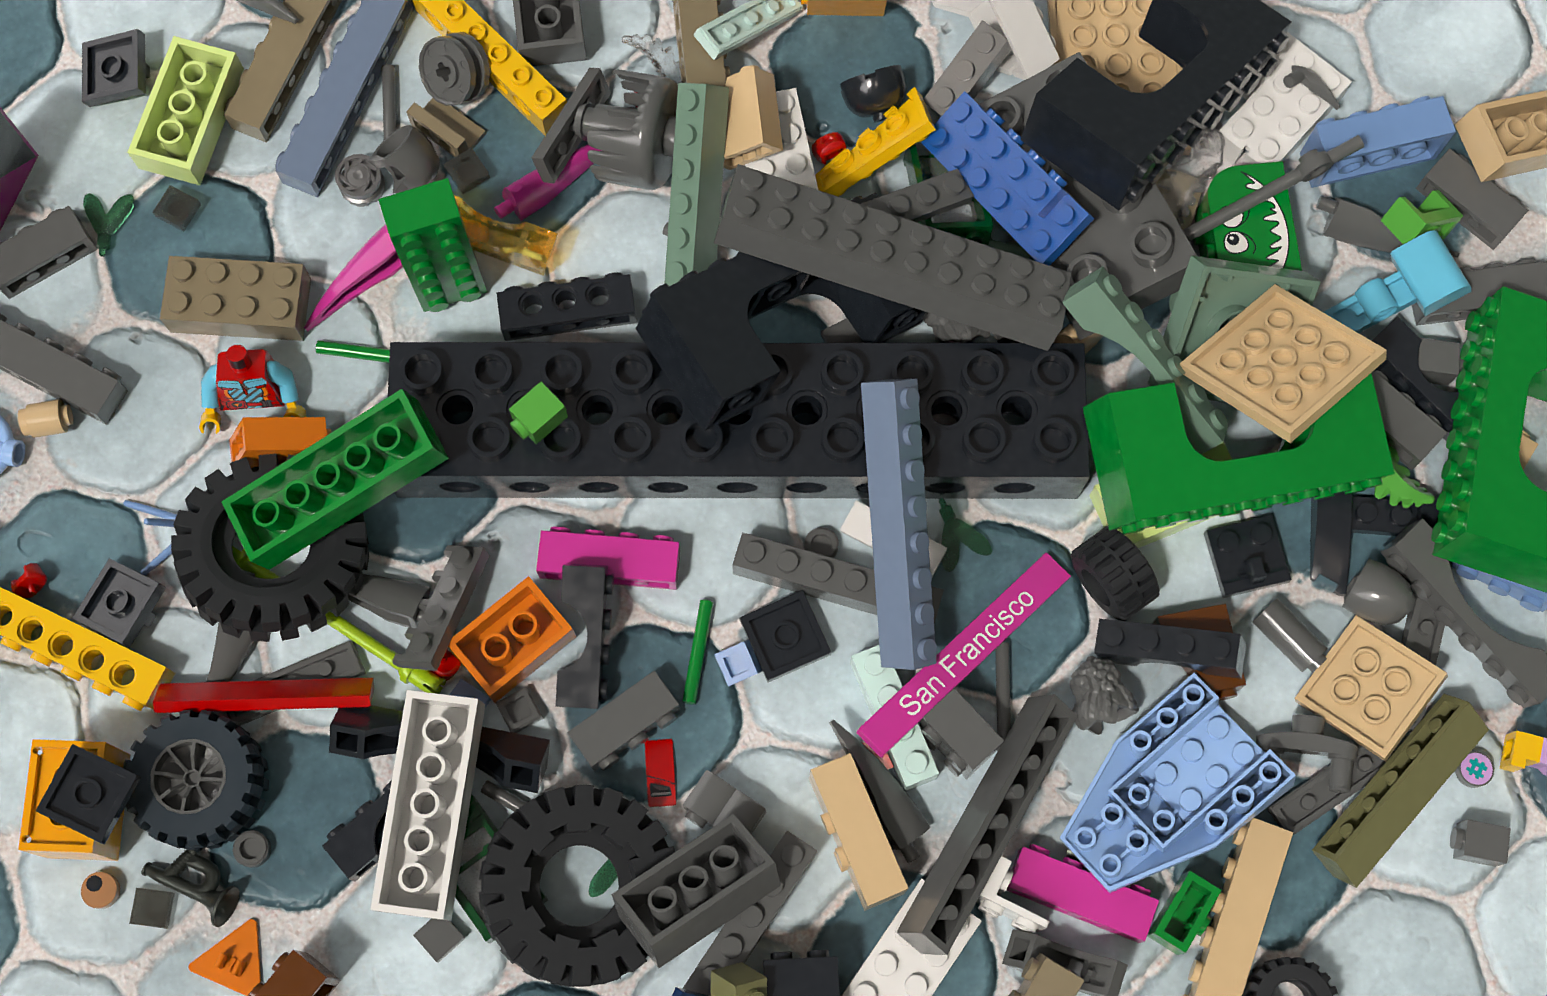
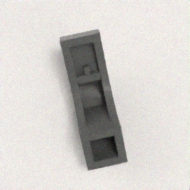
M1012 930L1002 964L1023 972L1030 958L1036 959L1040 952L1084 979L1078 992L1091 996L1119 995L1127 964L1119 960L1079 951L1036 934Z

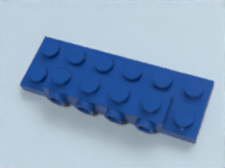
M964 91L934 124L936 130L930 133L921 143L948 171L958 169L972 191L974 198L1036 262L1050 266L1094 218L1064 189L1068 184L1064 178L1054 169L1048 173L1043 168L1046 161L1032 148L1027 152L1022 147L1024 142L1021 141V136L1015 130L1010 128L1006 131L1001 126L1005 120L991 107L986 111L971 95Z

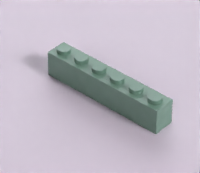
M678 83L664 284L669 286L679 282L683 276L691 271L699 273L708 269L717 260L718 244H714V239L720 222L729 87L710 84Z

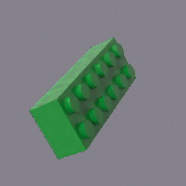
M448 178L378 199L390 239L423 312H439L448 308L449 304L459 301L471 302L480 298L481 294L488 293Z
M400 389L222 501V504L250 562L270 570L449 459L419 401L405 390Z

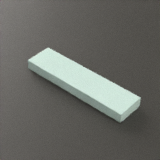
M751 0L699 27L693 35L711 58L715 60L795 17L804 7L798 0Z

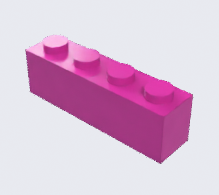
M551 527L550 531L541 530L536 572L540 579L562 580V569L566 563L608 566V574H614V585L677 590L680 544L673 541L672 537L664 535L653 536V540L639 539L638 534L628 532L619 533V536L615 537L605 536V532L589 529L585 530L584 534L571 533V530L565 527Z
M1030 844L1029 848L1023 846L1019 849L1011 870L1013 876L1006 891L1134 942H1145L1159 903L1158 899L1150 897L1152 891L1142 886L1131 884L1130 888L1123 887L1109 893L1091 873L1084 871V865L1076 860L1064 857L1063 861L1049 857V850L1034 844Z

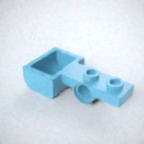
M1432 230L1403 244L1390 253L1392 263L1398 272L1383 280L1382 278H1377L1365 283L1357 289L1355 295L1323 313L1357 333H1361L1415 303L1418 304L1424 316H1427L1472 292V289L1438 232Z

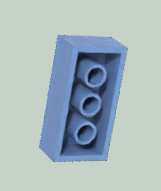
M1423 96L1406 105L1399 106L1397 103L1382 107L1376 112L1358 111L1345 119L1336 121L1335 118H1328L1316 124L1300 151V156L1313 149H1317L1318 152H1328L1357 135L1360 136L1364 143V148L1334 163L1325 173L1310 180L1311 188L1434 160L1456 131L1444 97L1440 96L1430 99L1429 96Z

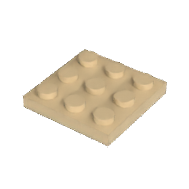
M1356 615L1326 655L1327 660L1314 671L1295 697V702L1316 716L1325 718V722L1386 762L1446 680L1448 674Z

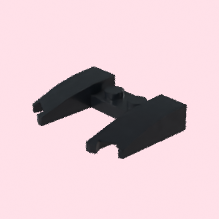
M1345 493L1335 494L1333 497L1319 500L1311 498L1310 580L1314 582L1318 575L1321 574L1337 583L1333 593L1338 596H1344L1347 593L1351 533L1397 536L1408 525L1424 519L1433 529L1438 522L1439 510L1436 509L1437 499L1432 504H1423L1420 507H1416L1415 503H1413L1409 508H1404L1402 501L1397 506H1392L1389 504V499L1355 497L1352 494L1345 495ZM1449 561V564H1450V567H1451V570H1452V563H1453V562Z

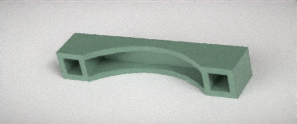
M1102 266L1070 286L1062 303L1084 330L1111 339L1133 353L1149 369L1158 385L1175 382L1185 432L1192 447L1201 455L1223 443L1228 429L1226 416L1220 409H1215L1207 399L1206 392L1202 386L1184 376L1186 372L1180 365L1182 360L1176 355L1173 356L1166 347L1161 333L1157 329L1150 327L1144 319L1143 312L1138 304L1131 302L1124 294L1119 280L1114 275H1109Z

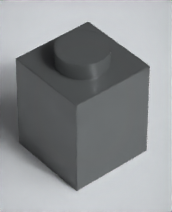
M1420 338L1422 342L1418 350V364L1423 376L1432 384L1448 386L1462 370L1464 360L1460 358L1461 343Z
M1473 820L1457 823L1450 835V847L1454 849L1453 859L1494 867L1507 864L1511 828Z

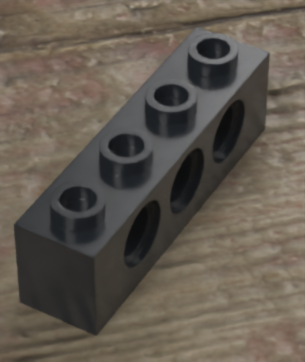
M614 272L606 274L604 278L590 279L588 277H578L572 279L569 283L557 284L556 282L548 281L538 284L537 287L524 289L521 286H511L503 292H496L500 327L505 341L637 323L630 274L623 275L622 273ZM600 295L608 298V301L602 305L592 303V300ZM565 300L575 302L574 306L570 309L564 310L559 308L560 303ZM534 304L542 307L536 314L525 312L529 306Z

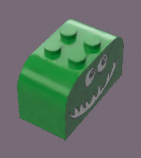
M1283 161L1238 165L1220 171L1211 181L1196 211L1195 223L1285 175ZM1288 189L1193 240V244L1199 247V257L1302 271Z

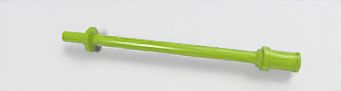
M232 546L234 560L242 570L254 573L257 578H280L274 572L250 562L245 549L241 552ZM330 611L325 614L329 626L398 670L400 681L408 684L410 682L427 693L439 694L443 689L442 686L445 685L446 679L439 677L430 670L395 666L392 660L395 654L398 653L343 617H337Z

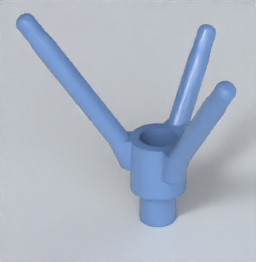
M129 500L123 502L125 507L161 517L145 518V525L174 527L173 524L177 514ZM171 544L141 570L142 575L146 576L172 554Z

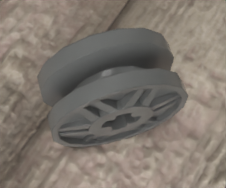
M454 32L445 36L434 37L424 44L419 55L418 67L420 77L426 91L437 102L446 106L458 105L464 101L474 100L484 94L489 84L490 66L482 45L473 36L464 32Z

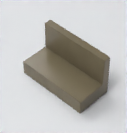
M434 98L424 108L414 102L406 111L411 126L421 131L426 137L461 162L486 135L484 129L451 105L441 104Z

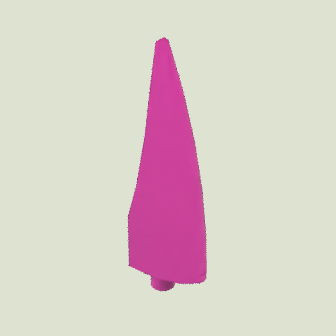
M589 145L576 149L555 183H544L537 169L503 189L502 197L505 201L494 207L496 214L502 219L514 211L521 221L547 205L594 164L588 159L587 152L589 150H601Z
M386 224L364 244L331 283L304 326L307 332L369 288L392 277L403 267L390 239Z

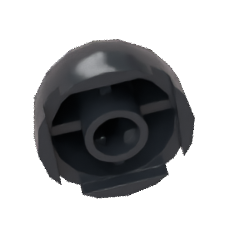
M901 65L876 69L874 73L868 75L861 74L840 83L841 94L849 110L862 118L873 117L874 123L886 120L883 114L893 105L896 108L899 107L905 99L907 90L906 78Z

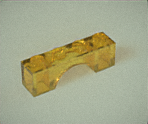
M455 196L474 251L542 276L545 275L555 248L558 233L528 222L509 224L491 219L472 209L462 198Z

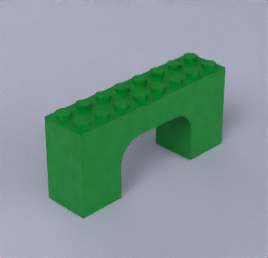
M1503 286L1493 296L1487 297L1476 311L1470 312L1465 322V330L1468 331L1467 339L1460 353V358L1464 361L1455 384L1459 396L1451 410V418L1454 421L1452 431L1449 433L1446 441V448L1449 449L1448 459L1441 472L1444 484L1436 503L1439 515L1438 522L1431 534V540L1435 542L1432 555L1547 593V492L1529 480L1522 469L1519 457L1527 396L1547 402V301Z
M1372 373L1291 443L1283 439L1277 452L1227 461H1214L1205 458L1190 444L1184 428L1175 382L1108 393L1083 407L1109 531L1122 529L1123 535L1140 532L1145 528L1154 526L1155 529L1173 526L1183 521L1192 523L1206 520L1216 515H1219V517L1241 513L1240 511L1249 509L1251 511L1271 508L1272 505L1282 504L1286 506L1311 498L1319 500L1333 497L1339 493H1345V495L1365 491L1367 488L1383 485L1382 478L1395 474Z

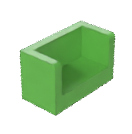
M1434 190L1418 209L1406 197H1399L1383 216L1381 222L1402 244H1405L1432 230H1436L1441 239L1444 240L1463 215L1439 190Z

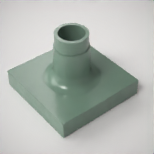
M1191 256L1179 291L1170 296L1169 308L1171 315L1163 336L1165 345L1173 356L1176 355L1183 361L1274 284L1312 306L1321 281L1306 271ZM1150 374L1147 384L1149 386H1156L1158 383L1153 375ZM1204 388L1208 400L1225 402Z

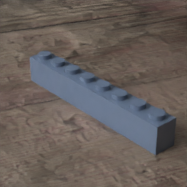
M361 0L357 13L352 14L349 18L347 32L343 40L338 41L334 48L333 60L319 77L318 89L314 96L308 98L305 104L303 118L299 124L294 125L291 131L288 147L285 152L282 151L276 160L275 171L282 184L318 198L382 73V66L386 65L415 8L412 0Z
M917 379L861 383L881 667L916 670L937 664Z

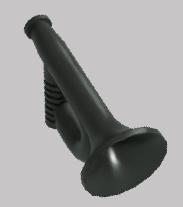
M184 850L166 869L153 866L152 863L147 862L141 871L143 876H148L156 882L203 904L209 910L211 923L215 927H220L229 920L239 900L240 891L235 886H230L222 891H216L220 883L218 866L198 855L194 850ZM189 866L203 873L206 879L202 884L197 885L180 877L179 874Z

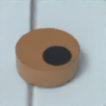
M95 872L89 875L81 886L83 901L88 906L96 909L111 907L120 895L118 880L113 875L105 872Z

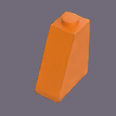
M243 417L229 440L231 462L247 457L252 468L259 466V455L277 454L278 463L282 464L287 460L288 454L297 455L332 433L330 428H326L325 417Z

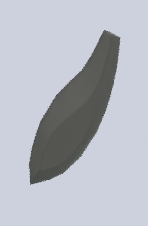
M1291 66L1292 73L1283 78V83L1287 88H1292L1301 83L1336 110L1340 108L1329 87L1318 75L1306 67Z

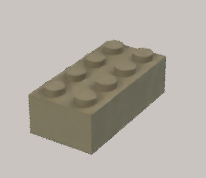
M169 256L160 320L171 333L303 341L311 277L303 264Z

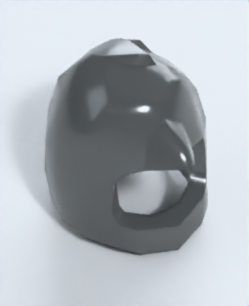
M411 125L403 126L391 133L369 158V161L377 169L385 167L392 174L394 179L393 193L403 192L432 183L437 177L440 167V159L432 143L421 131Z
M1368 559L1362 572L1356 575L1349 583L1342 607L1370 622L1390 625L1399 623L1408 613L1413 611L1416 597L1412 594L1410 584L1397 571L1385 564Z

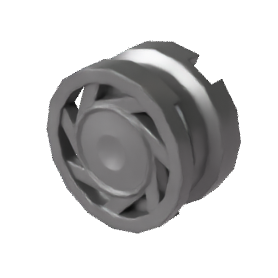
M353 154L344 158L338 164L335 171V181L343 198L349 201L351 205L358 207L368 206L367 204L373 201L377 202L385 190V179L381 169H377L369 161L370 156L364 154Z

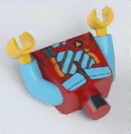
M233 345L226 352L218 354L217 364L211 365L202 378L201 400L205 412L201 415L199 429L203 434L205 423L209 421L215 423L216 434L219 432L222 419L221 415L216 412L218 407L220 411L283 407L286 403L287 410L283 417H306L305 408L296 402L299 400L292 371L279 362L274 361L267 350H246L242 345Z

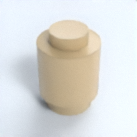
M61 399L27 404L26 408L18 410V423L24 436L31 435L33 438L67 433L69 425L73 424V413L71 407L65 405Z

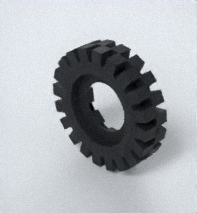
M277 454L259 455V466L252 468L247 457L230 463L233 474L226 477L218 468L205 477L207 490L203 491L194 487L185 498L188 511H178L173 524L177 535H171L173 563L183 592L192 608L197 606L200 617L210 625L214 626L217 622H220L222 630L226 634L240 638L244 630L249 631L251 641L269 642L271 632L280 631L282 641L300 637L298 627L307 624L311 632L327 625L325 614L330 611L338 617L349 606L348 594L357 595L364 582L362 570L368 569L369 541L362 512L310 544L309 553L305 561L299 568L286 576L275 579L257 578L247 574L237 565L232 553V544L236 531L225 511L222 501L281 465L278 463ZM288 454L287 460L292 458L294 455Z
M575 785L569 788L560 787L531 799L515 810L503 822L499 831L494 834L487 847L486 858L481 864L479 875L481 892L478 893L481 911L484 910L487 920L484 924L492 940L497 941L501 947L500 952L512 964H517L523 969L522 972L554 985L586 987L606 984L621 979L622 975L634 972L647 962L646 958L649 955L619 918L615 904L604 918L594 924L580 927L570 926L558 921L548 912L540 894V879L545 865L552 856L567 847L587 846L603 853L616 870L618 890L675 853L674 846L668 847L664 838L668 834L658 819L652 821L646 814L649 810L635 799L629 801L622 797L623 793L607 787L603 790L594 788V785Z

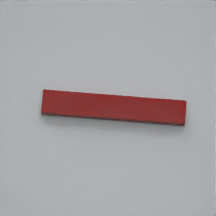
M374 678L161 683L154 697L153 707L154 713H178L191 709L194 712H201V710L212 712L371 706L374 692Z

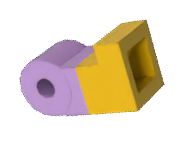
M1521 731L1506 734L1499 769L1515 772L1524 769L1525 766L1539 769L1542 774L1547 776V738Z

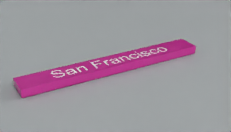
M1046 552L936 655L937 664L922 668L871 716L856 733L882 758L935 705L956 688L1063 586L1071 575Z

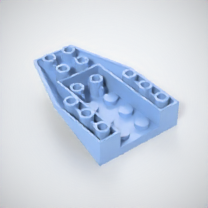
M1193 673L1115 741L1060 836V840L1101 885L1111 893L1217 848L1292 788L1296 775L1271 749L1265 753L1221 709L1219 697Z

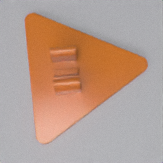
M249 919L191 962L188 966L189 971L248 996L252 989L261 982L257 921Z

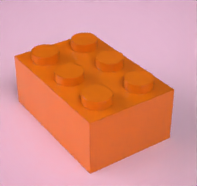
M528 576L453 636L448 647L491 700L496 703L576 638V635L569 623Z

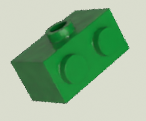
M1192 871L1182 874L1147 936L1176 955L1185 954L1195 936H1201L1209 925L1211 918L1207 915L1222 890Z

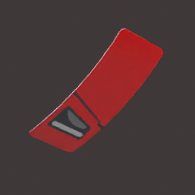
M672 739L648 740L645 742L648 806L676 805L673 741Z

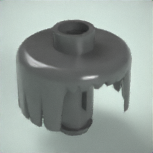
M616 69L612 73L617 74L621 79H625L621 81L622 88L634 91L624 93L625 103L638 107L623 108L599 103L593 108L590 102L580 105L574 119V132L583 141L587 140L589 146L601 150H589L587 152L588 159L597 164L590 166L591 172L594 173L597 180L645 190H656L662 187L672 174L678 85L674 80L667 77Z

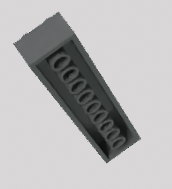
M737 165L727 193L714 244L1046 351L1049 350L1063 328L1066 307L1062 301L1069 289L1070 272L743 165Z

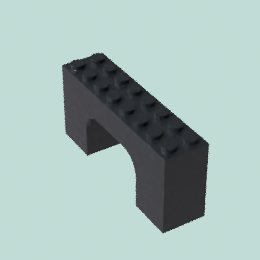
M1152 0L1139 37L1175 61L1183 69L1161 89L1150 93H1136L1117 86L1085 62L1076 58L1036 93L1021 141L1119 211L1129 201L1135 203L1149 182L1155 184L1164 173L1165 167L1168 164L1174 166L1182 157L1187 146L1193 148L1203 136L1206 128L1212 130L1222 118L1223 112L1226 110L1231 112L1237 106L1244 93L1249 95L1255 89L1262 76L1267 78L1278 64V60L1275 57L1283 50L1289 40L1286 33L1292 21L1260 0Z
M874 193L865 198L857 196L850 201L862 204L878 198V195ZM738 252L735 257L728 260L726 258L716 260L708 269L702 272L691 271L687 273L679 282L671 286L663 284L654 289L650 294L651 298L647 306L641 312L642 316L635 329L702 430L706 431L760 404L781 372L752 329L749 319L798 296L815 294L834 302L842 310L864 343H883L920 325L928 312Z

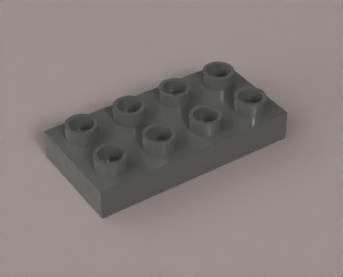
M1078 52L980 103V105L986 111L991 107L1005 120L1001 126L1006 131L1012 128L1022 137L1036 93L1076 58L1085 63L1086 61L1081 53ZM1025 143L1022 145L1027 152L1031 149ZM1040 155L1046 161L1043 168L1048 173L1054 169L1068 183L1064 189L1094 218L1050 265L1071 273L1069 287L1103 266L1109 275L1112 274L1119 280L1124 294L1131 302L1138 304L1141 310L1179 291L1190 257L1197 255L1156 183L1151 184L1149 182L1135 203L1129 201L1118 211ZM1065 309V315L1079 341L1094 334L1084 330L1068 309Z

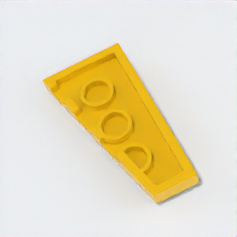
M913 87L906 94L909 99L897 109L893 105L883 114L886 120L875 130L867 128L859 135L856 146L851 151L849 149L842 150L815 174L819 191L837 197L841 196L858 181L868 178L876 169L888 161L898 158L903 151L915 143L925 140L930 133L936 130L923 97L916 87Z

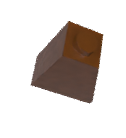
M1226 603L1158 616L1152 622L1155 625L1233 633ZM1182 667L1188 676L1195 673L1219 697V701L1237 697V691L1246 686L1243 672L1242 679L1206 675L1200 671Z

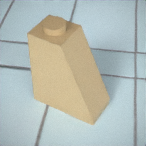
M755 65L742 67L740 72L728 76L725 87H729L724 168L728 170L737 168L738 164L745 165L783 150L774 74L764 71Z

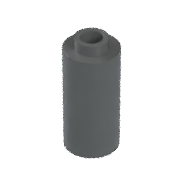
M1278 598L1252 621L1301 672L1308 668L1313 673L1327 660L1323 653L1328 648Z

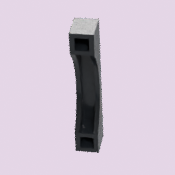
M374 705L369 707L339 708L330 724L329 753L359 759L396 754L403 711ZM482 727L476 768L491 776L503 787L538 793L548 765L550 740Z

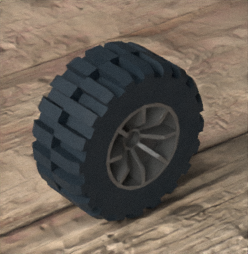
M192 709L180 711V717L169 714L160 718L161 726L157 728L150 725L143 731L147 737L142 743L134 741L130 750L135 752L132 761L125 759L123 768L141 777L126 805L127 811L135 814L136 817L133 821L140 829L149 832V836L179 849L201 851L202 848L206 847L212 850L222 847V841L224 840L233 842L240 836L239 830L243 826L249 829L256 820L251 816L256 809L262 811L266 802L261 799L262 791L269 790V780L264 777V772L269 769L267 760L260 755L262 751L260 745L250 737V733L225 716H219L211 711L201 710L200 713H196Z

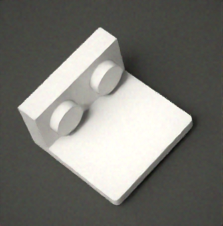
M1001 856L977 900V903L980 904L978 909L994 918L1004 915L1012 919L1011 926L1020 931L1035 933V931L1040 932L1046 929L1050 921L998 896L1006 891L1013 876V872L1008 870L1012 861Z

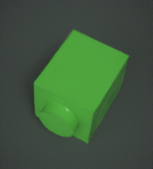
M542 381L509 408L513 419L510 423L512 428L522 439H526L529 436L535 444L539 443L568 417L565 406Z

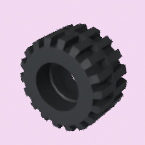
M1108 526L1104 527L1071 553L1075 572L1087 592L1106 613L1119 621H1126L1160 595L1158 581L1150 564L1137 546L1117 529L1109 531Z
M1282 957L1266 961L1264 964L1258 965L1251 970L1253 974L1248 976L1242 996H1272L1274 989L1283 982L1294 984L1301 990L1304 996H1333L1338 994L1336 986L1330 987L1328 983L1331 979L1326 972H1319L1320 966L1314 962L1307 963L1304 958Z

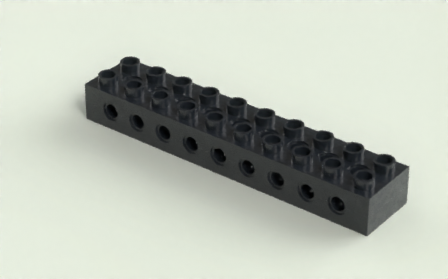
M390 342L387 398L400 389L415 397L421 404L449 459L394 493L397 498L869 499L861 383L890 379H917L920 397L919 412L922 430V456L925 470V499H1078L1090 477L1088 430L1083 412V407L1087 405L1085 344L1052 343L1049 350L1046 351L1025 343H762L781 370L762 402L742 412L750 417L744 424L734 425L724 421L703 431L645 343ZM542 381L565 406L568 417L539 443L535 444L529 436L526 439H522L512 428L510 423L513 419L509 408ZM463 412L472 413L469 420L463 424L456 425L450 423L454 415ZM603 412L612 415L607 422L599 425L591 424L587 421L595 413ZM664 413H676L681 416L677 422L670 425L660 424L656 421L657 417ZM800 413H812L819 418V421L811 425H803L797 422L794 417ZM946 413L953 416L957 422L953 425H942L935 421L933 415ZM1007 413L1017 414L1025 420V424L1011 425L1005 421L1002 415Z

